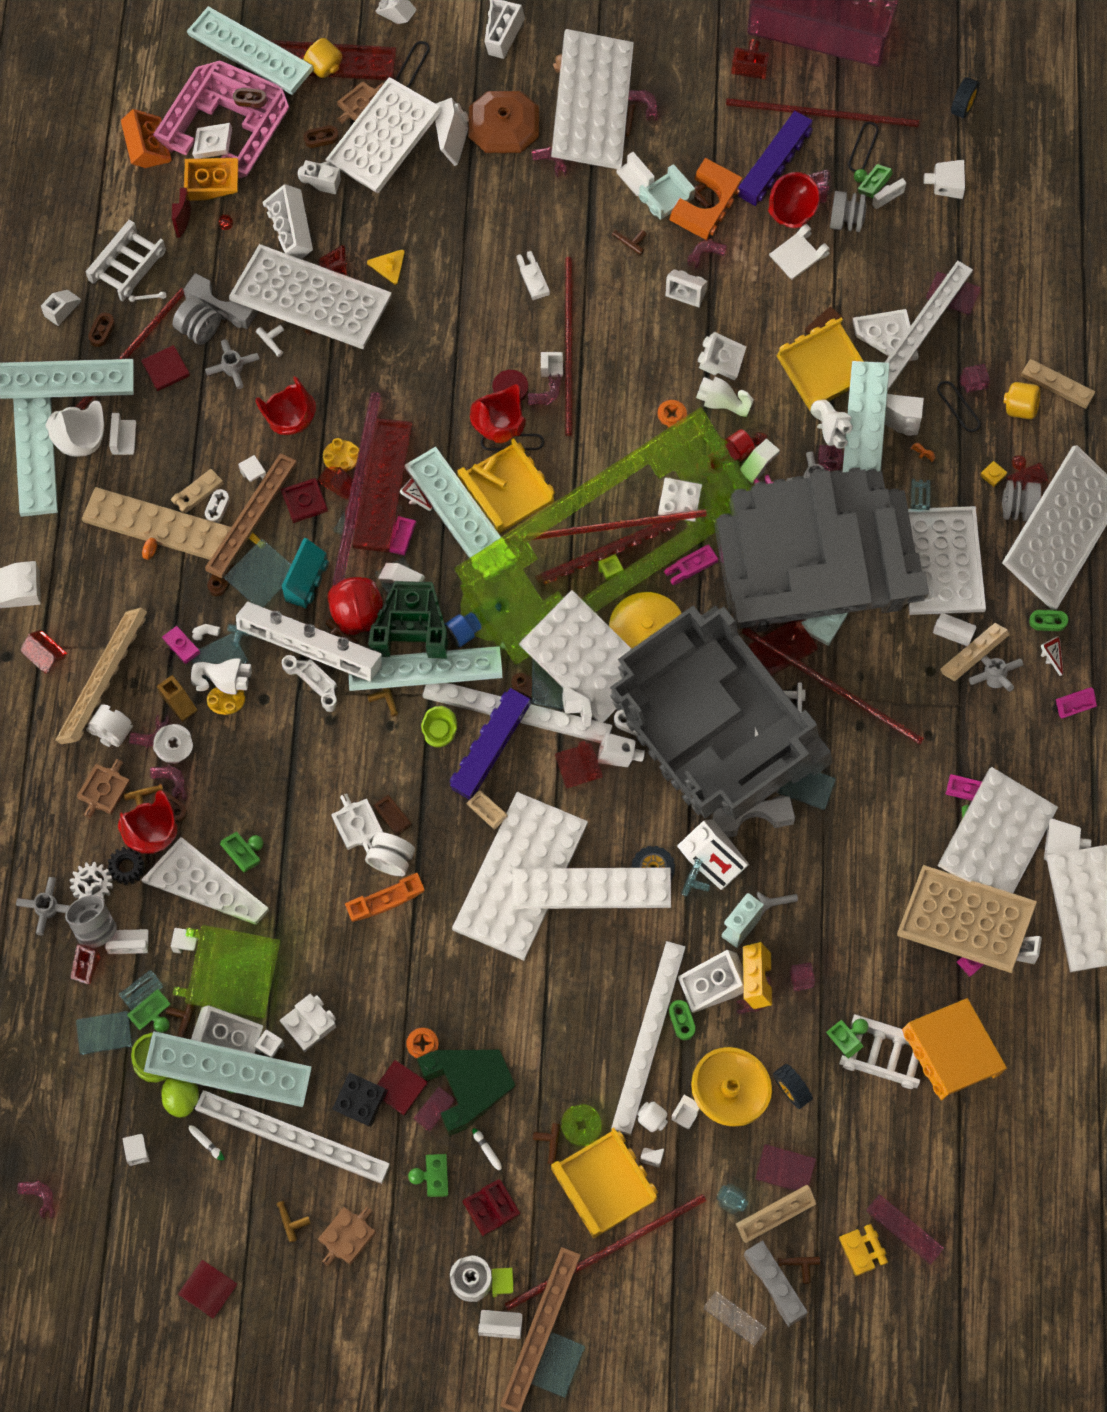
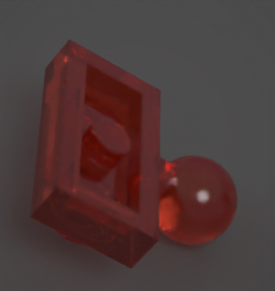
M1022 455L1013 457L1011 462L1013 468L1019 470V472L1006 478L1007 481H1013L1014 489L1016 482L1020 481L1022 490H1025L1027 482L1041 484L1049 479L1040 462L1026 468V459Z

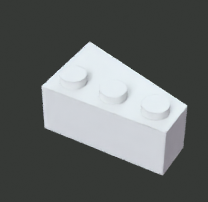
M490 0L485 45L488 55L504 59L525 17L522 5L503 0Z

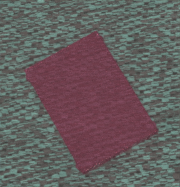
M937 271L925 299L930 300L947 276L946 274ZM965 282L948 307L970 315L981 287Z
M765 1144L755 1179L796 1191L805 1185L809 1186L816 1159Z

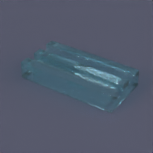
M912 479L911 509L929 511L930 480L924 483L921 479H919V482H915L916 479ZM915 487H919L918 505H915ZM923 488H926V506H923Z
M149 970L122 991L119 996L132 1011L155 990L161 989L163 985L154 973ZM150 977L152 978V980H150L147 984L138 989L130 997L126 998V996L133 990H135L138 986H140ZM148 988H150L147 992H145L143 995H141L138 999H136L134 1002L130 1003V1002L133 1001L135 998H137L140 994H142L144 991H146Z

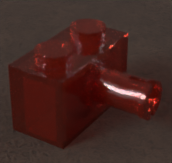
M754 39L749 41L748 49L735 47L731 74L766 79L770 53L758 51L760 42L756 40L755 46H753Z

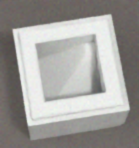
M644 1148L640 1162L659 1168L664 1149L655 1151Z

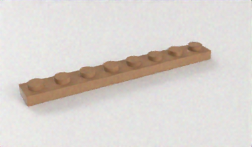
M281 453L279 454L206 565L205 569L207 572L220 578L224 577L297 465L296 460Z
M561 1247L500 1407L512 1412L521 1411L580 1254Z

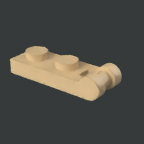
M210 469L183 491L175 494L171 501L180 507L179 510L182 513H187L224 484L223 480Z

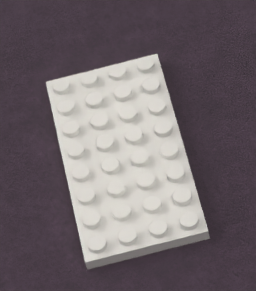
M569 29L565 30L551 157L614 169L622 167L634 42Z
M259 244L229 295V300L364 349L392 297V292Z
M1077 445L1072 446L1002 562L1051 610H1057L1107 525V474Z
M517 792L507 811L508 817L502 822L452 930L525 961L548 909L512 908L513 869L568 868L588 825V821Z

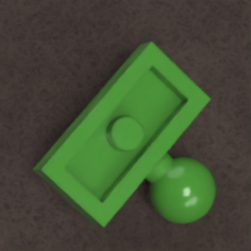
M877 164L869 175L863 169L855 171L854 180L857 183H862L858 187L859 194H865V196L873 198L892 176V169Z
M235 832L221 840L220 845L244 873L260 863L259 857L254 853V851H258L263 847V839L260 836H251L248 843H246L238 832Z
M157 989L129 1012L127 1016L139 1030L153 1020L154 1029L159 1033H163L169 1029L170 1024L167 1018L160 1017L158 1014L166 1009L170 1002Z
M864 1019L855 1020L851 1030L840 1020L826 1032L848 1059L864 1047L856 1037L857 1034L863 1035L868 1031L869 1025Z
M446 1154L426 1155V1172L419 1168L412 1169L408 1174L409 1181L417 1185L426 1180L427 1197L448 1196Z

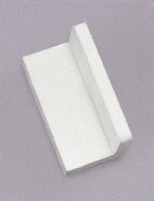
M634 152L627 155V164L617 169V174L636 196H639V187L641 185H644L646 188L654 182V175Z
M112 413L109 443L111 453L115 455H133L135 450L136 421L121 420L119 413Z
M941 613L933 633L968 646L976 626Z
M147 929L116 930L114 936L106 943L105 949L108 954L148 953L149 931Z
M482 1310L478 1330L479 1336L520 1339L522 1313Z

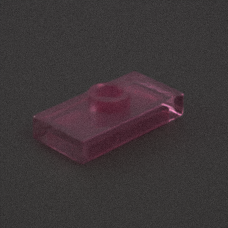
M438 1087L413 1119L430 1132L440 1120V1113L448 1110L455 1099Z

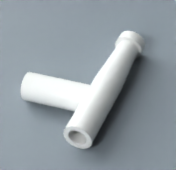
M279 325L268 333L262 327H259L256 333L276 353L277 357L283 355V351L272 340L284 331L283 327Z

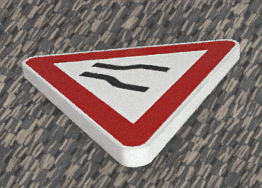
M411 478L400 490V493L411 500L409 504L417 503L431 511L432 507L427 498Z
M1055 637L1041 645V656H1047L1046 664L1051 663L1059 676H1062L1064 673L1060 638Z

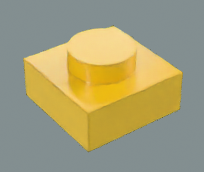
M993 461L981 472L980 476L995 487L1007 476V472Z

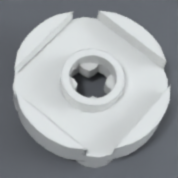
M178 724L162 727L154 737V751L160 759L168 763L176 764L186 759L193 748L190 732ZM177 740L176 744L178 747L171 748L168 741Z

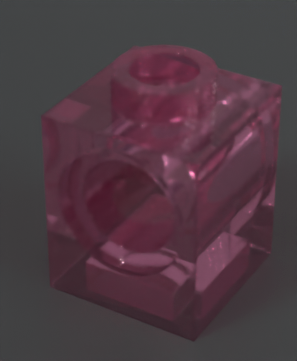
M985 364L963 368L960 383L962 387H965L966 393L988 388L990 378Z
M819 445L818 464L824 470H840L841 464L844 461L842 448L838 449L835 445ZM833 456L836 459H829L828 457Z
M811 962L791 966L790 976L794 991L814 987L815 978Z

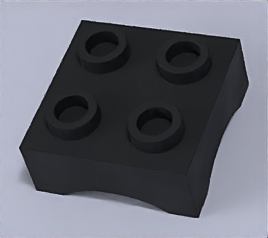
M349 1072L332 1110L372 1127L388 1089Z

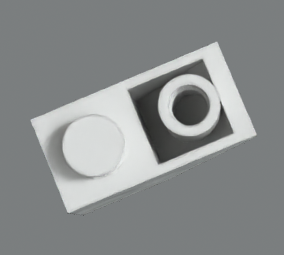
M381 0L376 13L397 24L408 22L417 9L409 0Z
M305 160L300 177L319 191L336 194L341 181L340 169Z
M69 290L52 293L41 305L44 317L59 326L82 300Z

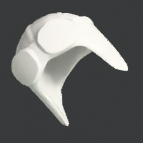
M93 401L85 410H80L77 407H68L62 411H55L50 415L45 426L48 429L50 439L62 453L80 457L90 455L99 448L104 431L103 410L99 401Z

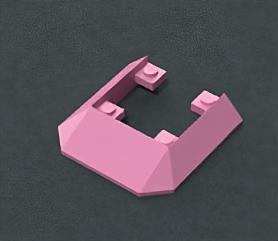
M216 61L196 67L153 135L171 153L175 150L187 155L195 141L193 137L184 133L198 110L212 115L216 107L221 105L246 116L242 123V128L253 133L238 157L228 153L222 155L221 158H238V178L246 177L289 109L283 89L268 80L223 61ZM239 88L260 89L265 92L268 101L261 108L242 107L235 104L233 93Z

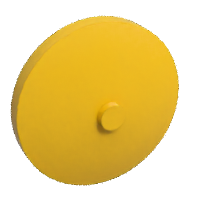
M641 592L626 597L615 607L610 617L609 627L632 649L682 613L678 606L669 598L658 593Z
M724 1047L709 1052L699 1061L692 1075L691 1087L695 1102L706 1116L722 1125L744 1126L750 1124L764 1113L770 1103L772 1085L766 1068L755 1056L742 1049Z

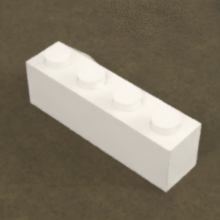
M284 184L262 203L264 207H267V214L274 222V230L279 233L278 239L285 254L302 259L313 250L301 189Z

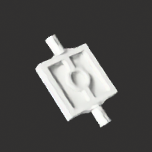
M348 794L341 795L340 799L344 807L340 811L331 814L347 850L363 845L368 853V850L373 848L370 841L374 838V835L383 831L367 799L351 803Z

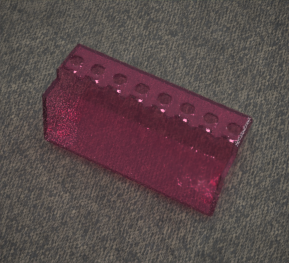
M750 0L747 33L880 67L896 20L898 0H894V2L887 0ZM868 2H874L876 5H870ZM885 6H890L892 8L891 10L886 9Z

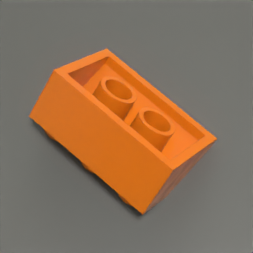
M132 109L121 119L131 164L148 168L172 161L169 150L153 135L162 122L161 117Z

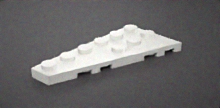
M182 837L142 878L143 883L255 925L269 911L267 906Z

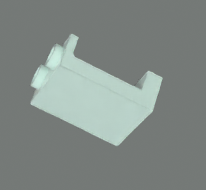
M674 164L668 167V173L646 188L644 185L639 187L640 200L646 203L651 213L660 220L671 214L680 198L689 202L695 197V188Z
M747 893L725 920L724 924L727 928L721 937L738 948L761 919L764 904Z

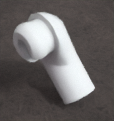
M203 624L193 629L192 638L194 640H201L204 634L219 636L220 627Z

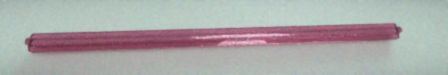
M378 392L370 393L333 577V585L344 580L380 402V393Z

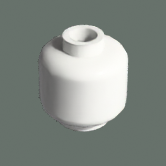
M646 1102L637 1113L639 1116L638 1122L650 1132H654L657 1129L661 1131L668 1123L666 1120L667 1111L656 1102Z

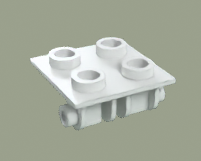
M665 478L658 515L695 522L702 484Z

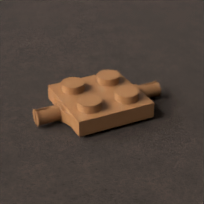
M363 81L337 101L338 106L345 112L337 118L341 124L349 118L356 121L384 83H381L374 89Z
M116 759L111 768H105L98 764H95L77 794L79 800L89 805L83 814L85 817L91 819L96 809L112 815L130 784L129 779L118 773L123 764L121 760Z
M366 1206L358 1216L343 1207L318 1238L319 1242L329 1250L327 1256L322 1260L326 1266L329 1267L336 1257L343 1259L351 1265L374 1237L376 1231L368 1226L365 1221L373 1212L370 1208Z

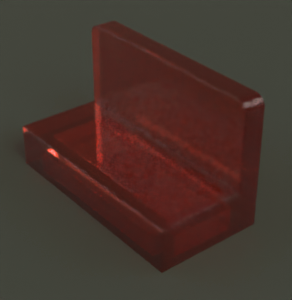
M41 630L28 634L20 650L45 674L50 672L54 662L63 660L67 654Z

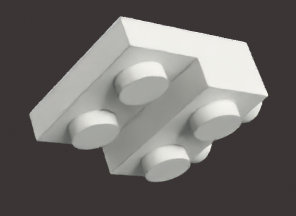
M716 332L709 337L707 336L703 342L705 350L701 352L698 358L699 368L713 375L719 373L735 380L740 370L746 346Z
M311 993L297 1003L295 1009L280 1019V1023L304 1052L336 1028L334 1023L336 1018L329 1010L325 1012L322 1008L324 1004L317 995L313 997Z

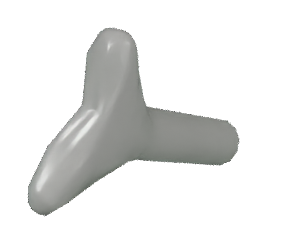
M757 892L758 899L764 904L762 915L772 906L798 901L797 894L768 898Z

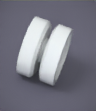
M383 832L376 833L372 840L374 848L368 850L365 861L381 872L394 876H404L409 867L407 861L412 859L415 847L395 835Z

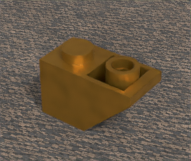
M173 675L157 686L160 696L182 722L198 711Z

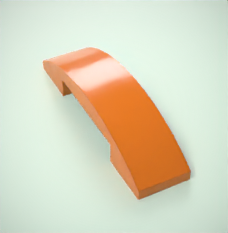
M418 873L399 880L400 883L365 898L361 896L345 903L351 921L354 922L378 915L423 893L425 889Z

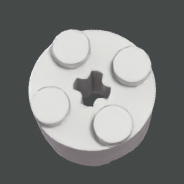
M101 705L88 723L86 730L90 734L100 737L102 744L108 747L111 744L119 747L133 727L131 725L132 722L120 711L115 710V712L109 710L110 706Z
M467 1256L457 1260L452 1266L450 1282L454 1293L460 1299L477 1302L489 1293L492 1286V1274L488 1264L482 1258ZM474 1275L475 1281L468 1282L467 1276L471 1277Z

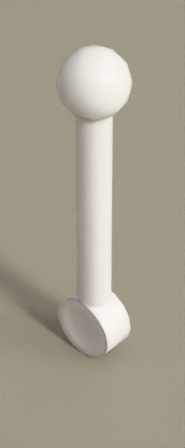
M166 292L143 296L130 295L129 301L134 302L139 299L158 297L164 299L166 298Z

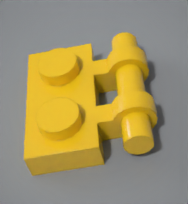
M871 1224L864 1226L867 1233L864 1236H861L857 1229L839 1237L855 1277L875 1269L873 1263L875 1259L879 1260L881 1266L888 1263L885 1256L887 1253L881 1247L878 1240L879 1235L877 1231H874ZM869 1241L875 1251L870 1254L865 1245Z

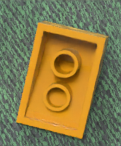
M185 159L184 188L188 190L190 201L209 200L237 193L239 159Z

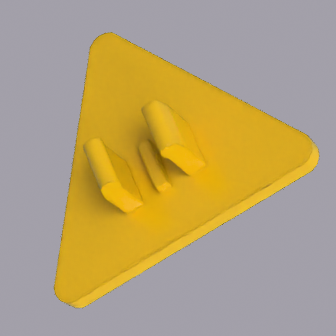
M401 249L367 261V265L396 285L398 284L405 252Z

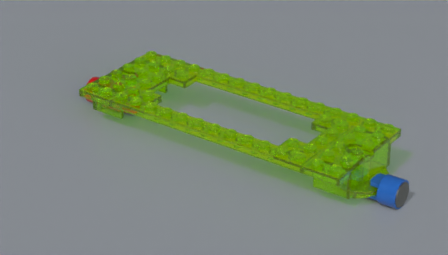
M699 407L454 567V570L463 582L459 585L464 593L461 600V615L458 614L444 623L448 637L459 648L475 638V636L484 641L495 642L497 646H500V649L507 651L515 665L520 663L530 655L519 643L563 599L559 591L542 601L523 571L525 567L538 559L528 542L647 464H650L658 479L675 470L681 481L702 484L695 522L685 520L688 525L686 529L581 598L596 612L715 533L716 519L720 518L719 516L722 514H731L729 501L732 493H735L734 491L738 489L751 490L750 484L740 470L739 462L749 457L755 449L752 438L747 432L740 429L724 440L719 436L702 407Z

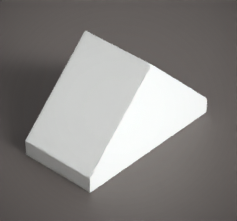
M1025 937L1016 961L1035 964L1039 957L1042 937Z

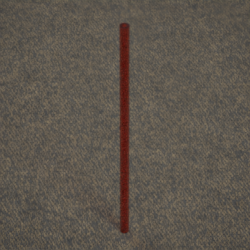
M726 99V105L789 113H793L795 110L800 114L911 127H918L919 120Z
M571 257L565 258V436H572Z
M180 288L118 359L129 358L183 297V288ZM84 396L75 407L83 410L94 396Z
M702 509L503 537V540L506 544L700 518L707 517V511Z
M744 628L741 633L921 745L924 740L921 736L750 629Z
M703 1194L578 1262L573 1275L706 1202L705 1196ZM548 1280L504 1303L507 1310L509 1311L544 1292Z

